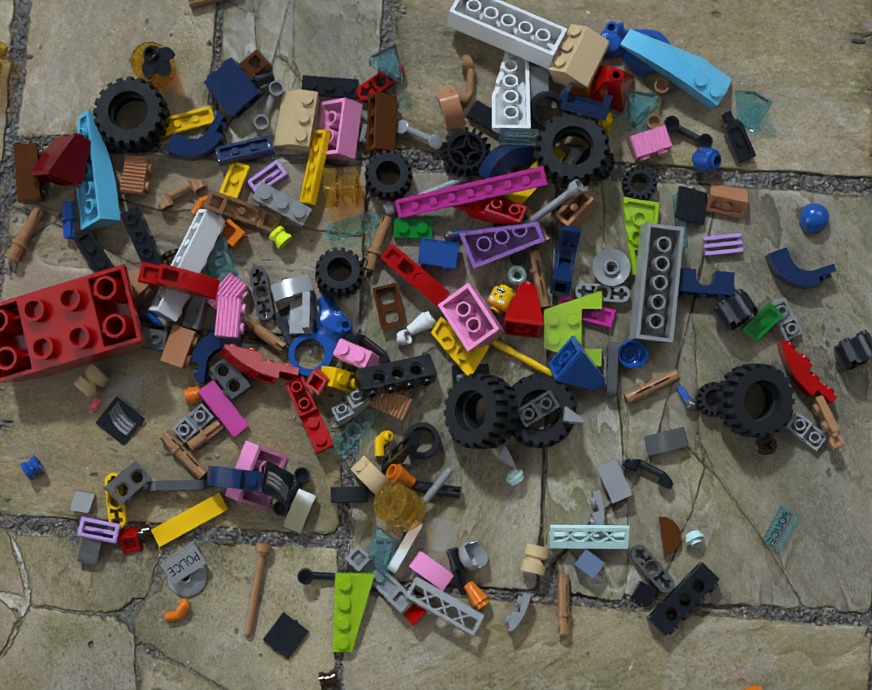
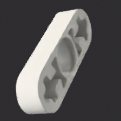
M414 520L388 565V570L396 573L423 526L421 522Z

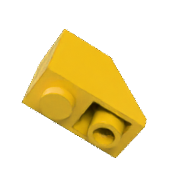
M321 367V370L330 379L326 387L349 393L358 389L354 379L356 373L336 367Z

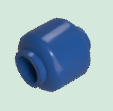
M699 147L692 155L693 165L698 171L714 172L721 165V155L715 148Z

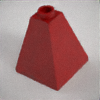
M599 66L593 81L590 99L603 102L607 92L613 93L614 97L610 109L623 112L634 76L611 66Z
M525 281L522 284L520 283L505 315L503 324L504 334L540 339L543 317L536 286L532 282Z

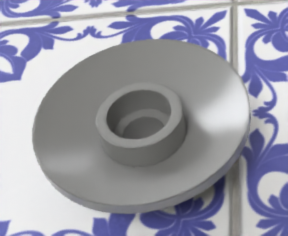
M613 248L599 252L592 264L595 278L606 286H617L623 283L628 278L631 269L628 257L622 251ZM612 266L614 268V271L609 272L607 270V267Z
M203 565L189 574L188 581L181 579L173 585L168 577V583L176 594L185 597L193 596L204 588L207 572Z

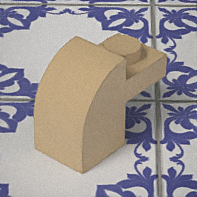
M365 456L351 468L357 477L381 500L395 488Z

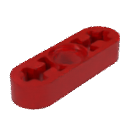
M393 63L361 84L357 89L358 99L363 103H368V97L361 95L362 90L369 91L371 89L370 84H373L376 92L383 93L400 82L405 75L404 67L400 63ZM393 69H395V70H399V69H400V71H399V74H400V75H399V76H397L396 74L392 75V74H393ZM385 74L391 76V82H389V78ZM383 78L386 80V85L378 87L375 84L376 80ZM372 89L369 91V96L376 92Z

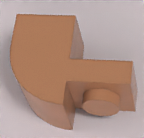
M445 87L435 91L447 130L466 125L461 103L454 87Z

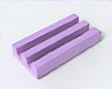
M275 160L247 180V183L254 192H256L261 181L256 185L253 183L276 166H278V169L261 180L262 182L267 183L282 172L281 175L267 184L274 187L289 176L278 160Z
M741 233L702 238L704 257L743 252ZM736 238V241L707 244V241ZM737 245L735 249L708 251V248Z
M81 517L77 537L117 544L121 524ZM84 523L113 527L115 531L84 526ZM87 530L102 534L113 535V539L82 533V531Z

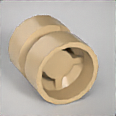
M91 363L86 368L85 375H80L73 384L86 396L93 399L100 392L99 387H104L111 379L99 367Z
M526 543L524 550L526 558L522 559L520 570L545 576L547 568L545 560L549 559L551 549Z

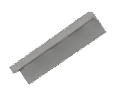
M417 576L404 597L472 637L485 616ZM415 589L424 594V597L417 599L410 594ZM428 599L441 604V607L436 609L430 607ZM446 609L457 613L459 617L449 618ZM464 618L475 624L472 630L465 627Z

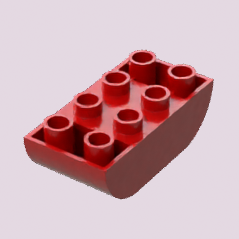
M119 265L0 302V383L21 382L55 375L126 354L145 344L127 266Z

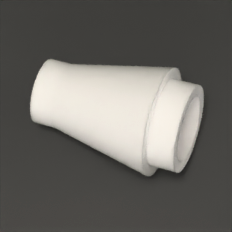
M429 311L422 312L407 326V329L414 336L417 333L433 328L436 321Z

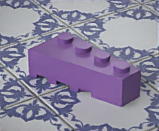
M540 221L462 231L459 233L473 269L546 240Z

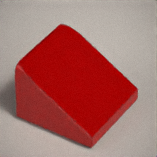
M315 368L304 385L320 396L330 379L321 369Z
M139 527L120 530L118 538L123 554L142 550V543L138 533Z
M413 603L404 613V616L415 626L426 614L427 610Z

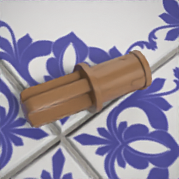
M216 420L204 430L201 429L199 434L187 441V444L195 452L204 443L210 442V439L222 431L224 427L220 421Z

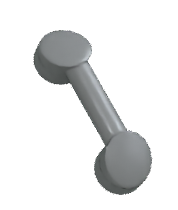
M272 81L269 85V96L261 114L257 115L253 122L258 130H265L269 125L268 115L275 99L281 96L284 91V86L280 81Z
M399 120L397 122L396 134L398 136L410 134L428 142L430 150L438 152L443 148V140L439 135L433 134L430 136L410 127L406 120Z

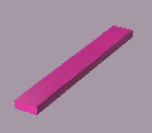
M539 166L396 199L395 204L400 219L546 186L548 182L544 166Z

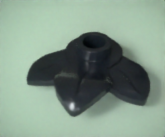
M152 45L146 47L143 52L145 62L142 65L144 76L148 80L156 73L163 77L169 76L172 70L169 61L175 57L174 51L169 47L159 48Z

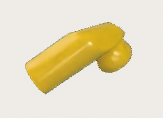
M384 430L375 438V456H384V446L393 440V432Z

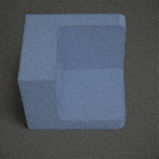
M583 549L573 565L591 578H595L605 564L587 549Z

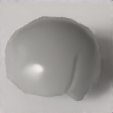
M467 541L460 546L458 551L459 560L465 568L478 570L487 565V552L478 541Z

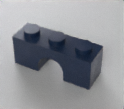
M681 268L678 297L687 298L689 295H697L698 299H708L710 296L716 297V300H728L734 294L735 272L715 271L712 274L711 284L702 285L696 279V269Z

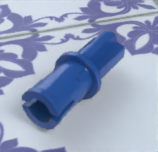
M63 201V218H61V222H63L64 239L75 238L74 222L76 221V218H74V202Z

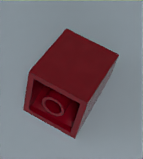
M73 133V135L63 134L62 137H55L32 168L29 176L59 186L82 185L91 141L78 133Z

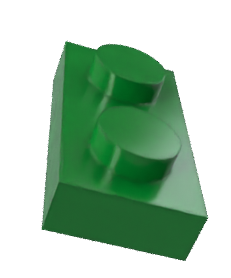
M394 219V239L421 240L422 237L432 239V220Z
M768 302L742 327V330L756 343L784 315L772 303Z

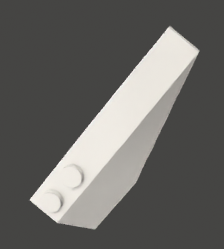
M505 51L492 94V130L500 135L503 134L501 133L503 131L500 130H505V135L512 134L510 131L506 132L507 130H511L513 133L515 130L517 136L519 131L521 134L522 131L530 132L529 61ZM514 134L503 136L510 141L530 140V137H512L515 136Z

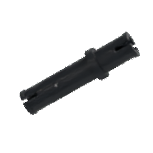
M416 480L411 488L403 485L402 490L427 493L434 483ZM443 484L435 495H438L440 498L447 496L460 499L461 486Z

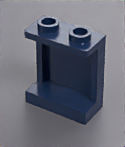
M231 57L224 60L218 70L209 73L204 84L229 115L238 119L263 97L264 93L255 86L238 65L237 60Z
M570 82L568 87L564 86L559 98V102L562 103L560 109L606 120L614 97L613 93L607 92L603 102L572 94L574 83Z

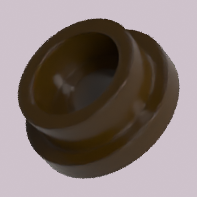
M141 524V529H138L140 539L148 543L149 540L153 539L149 524Z

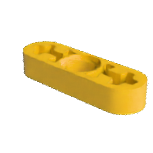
M110 473L109 475H107L105 478V486L111 480H113V477H116L118 473ZM120 485L117 487V490L120 489V493H117L120 496H124L125 488ZM106 491L108 522L114 523V519L117 518V512L112 513V509H122V512H118L119 518H123V522L119 523L121 524L120 529H122L128 523L127 505L123 503L117 507L113 506L111 503L112 497Z

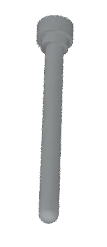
M462 175L417 194L460 185L467 182L469 177L467 175V178H464ZM394 201L382 203L387 216L395 215L397 208Z
M578 179L573 180L569 183V187H567L564 193L523 223L539 221L571 196L581 195L585 192L583 184Z
M451 468L445 469L398 529L395 528L388 533L387 537L390 541L398 546L403 541V533L453 473Z

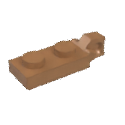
M822 395L816 397L812 402V410L821 421V429L829 437L828 444L832 450L843 447L845 443L839 433L840 429Z

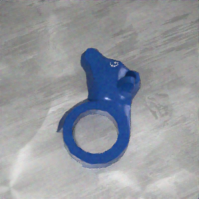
M614 21L608 22L600 34L610 42L603 59L622 58L630 71L639 77L646 78L647 74L657 73V71L646 64H642L636 56L620 46V43L630 29H625L623 22H619V24ZM632 29L670 44L668 39L658 31Z
M323 295L318 300L319 313L316 321L318 328L313 330V334H301L294 339V342L287 344L290 346L288 352L290 364L299 368L298 374L300 376L309 377L313 369L301 367L296 361V350L301 343L307 340H314L322 344L325 356L323 362L316 368L321 369L322 366L330 367L335 358L333 352L341 338L344 339L353 331L352 322L346 318L334 302V299L329 298V295Z

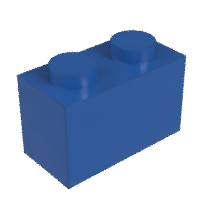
M422 237L418 263H422L424 267L431 268L433 265L441 266L440 269L452 270V268H456L460 243Z

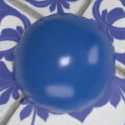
M809 203L800 213L799 225L805 232L810 234H819L826 228L829 222L827 209L818 203Z
M627 340L621 343L618 348V360L621 365L627 368L642 367L648 359V350L640 341Z

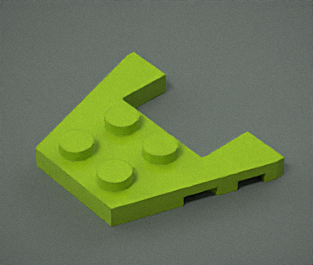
M602 291L544 309V348L558 352L572 335L581 344L582 309H602ZM585 349L596 366H602V349Z

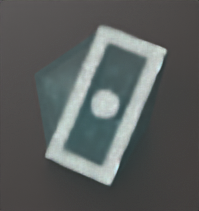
M396 44L370 56L368 59L369 66L400 84L403 83V73Z
M626 89L628 122L635 128L661 105L662 101L656 94Z
M735 90L738 119L740 122L742 121L745 128L754 132L773 101L758 92Z
M224 233L221 234L214 249L207 258L205 267L209 277H214L237 267Z
M376 526L370 541L368 558L372 559L385 575L398 540L382 528Z

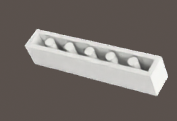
M199 209L171 266L200 273L207 264V258L215 247L218 235L223 231L225 220L209 209ZM160 287L149 310L166 321L176 322L182 314L185 302L189 300L191 295L180 293L174 289Z

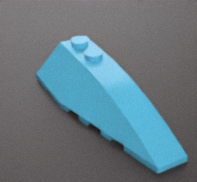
M630 29L620 43V46L710 110L719 104L732 79L702 57Z
M87 110L78 117V134L84 135L85 139L91 141L83 183L80 185V188H77L81 230L109 227L119 222L121 217L118 204L119 195L108 150L102 135L94 123L92 112Z

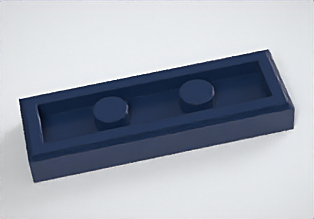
M270 135L214 147L219 167L275 154Z

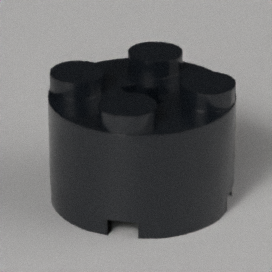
M743 289L736 291L730 300L724 299L720 301L714 309L715 316L726 332H729L730 329L734 330L747 322L749 315L752 313L755 316L759 312L755 303Z
M865 329L857 333L851 340L849 337L841 340L834 347V352L844 370H852L867 363L870 359L869 357L872 356V337Z

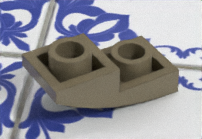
M299 489L283 527L301 535L310 519L309 514L317 500V496Z

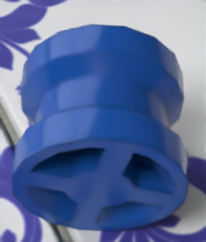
M35 455L30 457L28 462L20 464L23 472L30 480L34 479L36 474L45 471L43 464Z

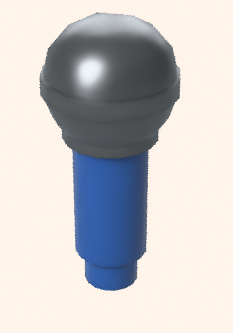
M448 229L444 232V238L446 241L452 242L461 238L460 232L469 230L455 231Z
M140 305L137 308L139 318L146 319L155 326H161L162 322L160 319L149 313L146 306Z
M682 385L676 387L685 402V409L688 412L696 411L698 408L697 401L689 396Z

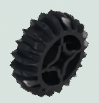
M459 127L458 134L455 131H451L452 137L447 135V142H442L444 149H441V154L444 156L441 159L442 161H447L444 164L445 168L452 166L450 173L457 170V177L460 176L461 172L464 173V178H467V173L474 177V171L478 173L484 159L491 152L488 150L491 148V144H485L488 138L484 137L481 139L483 133L479 132L476 135L475 128L472 129V132H469V127H466L465 132H462V129ZM464 139L460 147L451 149L456 142ZM469 140L476 142L481 150L472 147ZM465 145H467V150H469L467 160H465L464 155ZM451 155L460 158L463 161V165L456 163ZM481 156L475 164L469 165L470 159Z

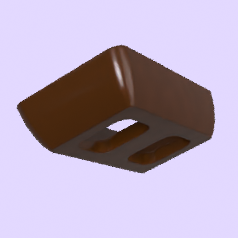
M258 49L238 64L248 73L249 78H252L253 75L257 76L268 72L273 68L272 64ZM255 56L263 62L258 69H253L249 64V61Z
M397 283L373 288L372 291L381 328L389 329L405 325L406 319ZM392 292L394 302L383 304L381 295ZM397 311L398 321L388 323L385 313Z

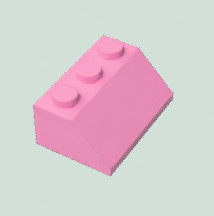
M348 98L321 102L317 130L331 131L326 159L342 161L355 159L362 115L361 103Z
M467 283L438 304L468 352L490 344L505 333L476 287L470 283Z
M245 441L235 468L264 472L266 461H269L283 469L288 456ZM227 488L225 493L227 497L266 511L272 497L258 491Z

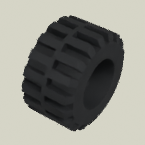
M384 150L382 154L378 152L374 158L371 157L369 159V164H366L365 180L369 191L372 192L374 197H379V200L382 201L387 199V201L391 202V199H399L400 196L404 197L406 195V191L409 192L413 175L411 165L406 157L403 158L399 152L395 154L393 150H390V153ZM386 167L395 168L400 173L399 180L392 185L382 184L378 180L379 172Z
M335 247L332 252L329 249L325 251V255L322 254L319 257V261L317 260L315 268V280L318 283L319 290L322 289V293L325 296L329 294V298L333 299L334 296H337V300H341L342 296H345L346 299L350 297V294L354 295L356 290H359L363 280L364 270L362 268V261H359V256L357 254L353 255V251L350 249L348 252L345 251L343 247H341V250H337V247ZM334 266H343L349 270L351 275L344 281H335L330 278L328 271Z

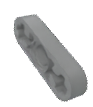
M580 283L574 290V295L578 299L582 297L581 293H578L582 287L585 288V291H591V287L595 288L593 293L597 292L600 288H604L607 291V297L602 299V303L623 304L630 297L629 289L623 285L606 286L604 284ZM611 289H614L613 293H619L620 290H623V293L626 294L622 300L617 295H613V299H609Z

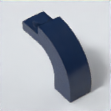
M217 112L209 130L200 138L187 139L173 133L165 150L169 155L187 161L201 160L215 153L214 147L222 146L226 140L220 134L225 131L228 124L225 115Z
M510 141L501 144L487 155L478 173L483 176V179L503 175L510 167L515 165L530 166L535 148L521 141Z
M562 225L552 273L551 294L569 297L581 228Z
M787 247L765 256L769 269L774 276L782 283L797 289L815 288L821 285L820 280L823 281L831 278V274L836 271L834 264L812 271L803 270L793 263Z
M214 331L204 337L195 348L191 363L198 365V368L195 367L194 370L196 382L207 385L209 365L213 356L221 351L225 344H236L242 348L244 335H240V339L217 338Z
M208 466L206 485L261 492L264 472Z

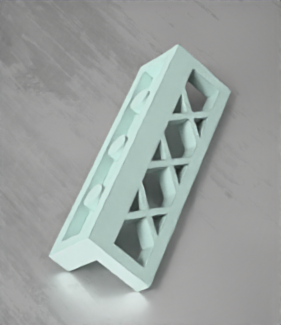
M550 525L549 545L550 548L628 549L630 528L629 525Z

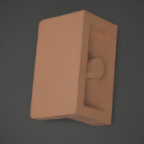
M711 183L706 211L743 218L748 205V191Z

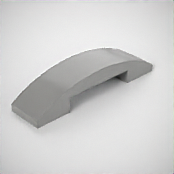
M359 544L345 557L358 572L375 574L372 585L400 613L411 603L410 600L404 598L407 590Z

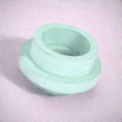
M513 266L509 269L508 280L512 284L519 285L526 280L527 273L523 267ZM516 272L520 273L521 277L518 279L514 278L513 274Z
M512 469L507 473L506 481L512 486L518 484L524 479L523 470Z
M699 530L692 531L685 535L686 545H691V547H696L702 543L704 535Z

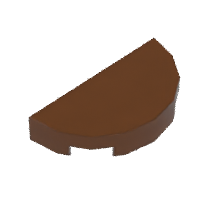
M658 517L663 556L673 553L678 548L681 542V532L673 520L667 517Z

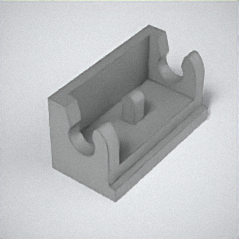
M195 295L190 296L182 323L183 328L201 332L209 305L206 302L208 298Z
M618 458L597 467L612 503L633 495V491Z

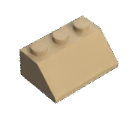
M571 24L548 69L554 83L569 85L571 82L574 83L573 87L588 89L610 42L587 26Z
M301 89L283 92L274 147L310 152L320 101L318 92Z

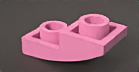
M422 551L418 552L409 565L412 570L442 591L454 576Z

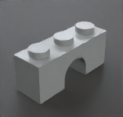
M262 181L252 197L254 203L267 210L270 209L279 213L286 220L300 228H303L312 211L308 206Z

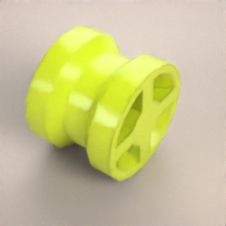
M279 226L270 234L268 239L271 242H275L276 247L280 250L291 241L292 235L287 234L283 226Z

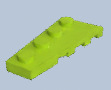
M623 197L621 201L631 275L635 276L640 226L645 223H658L659 203Z
M335 572L332 652H352L374 579V573Z

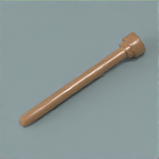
M256 542L255 551H257L256 555H258L244 631L246 637L252 635L265 558L271 552V544Z

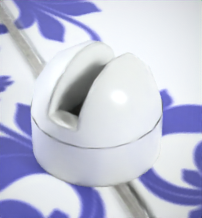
M408 329L397 333L396 342L398 344L407 345L412 343V335Z

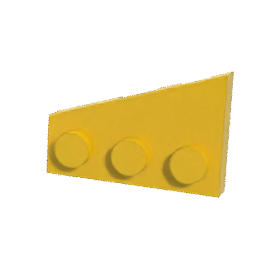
M443 317L439 318L431 331L432 336L466 375L475 372L490 347L485 345L468 352L448 320Z

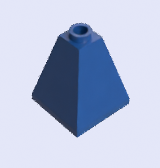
M573 335L548 363L555 380L558 382L594 391L597 388L600 389L605 383L603 374Z

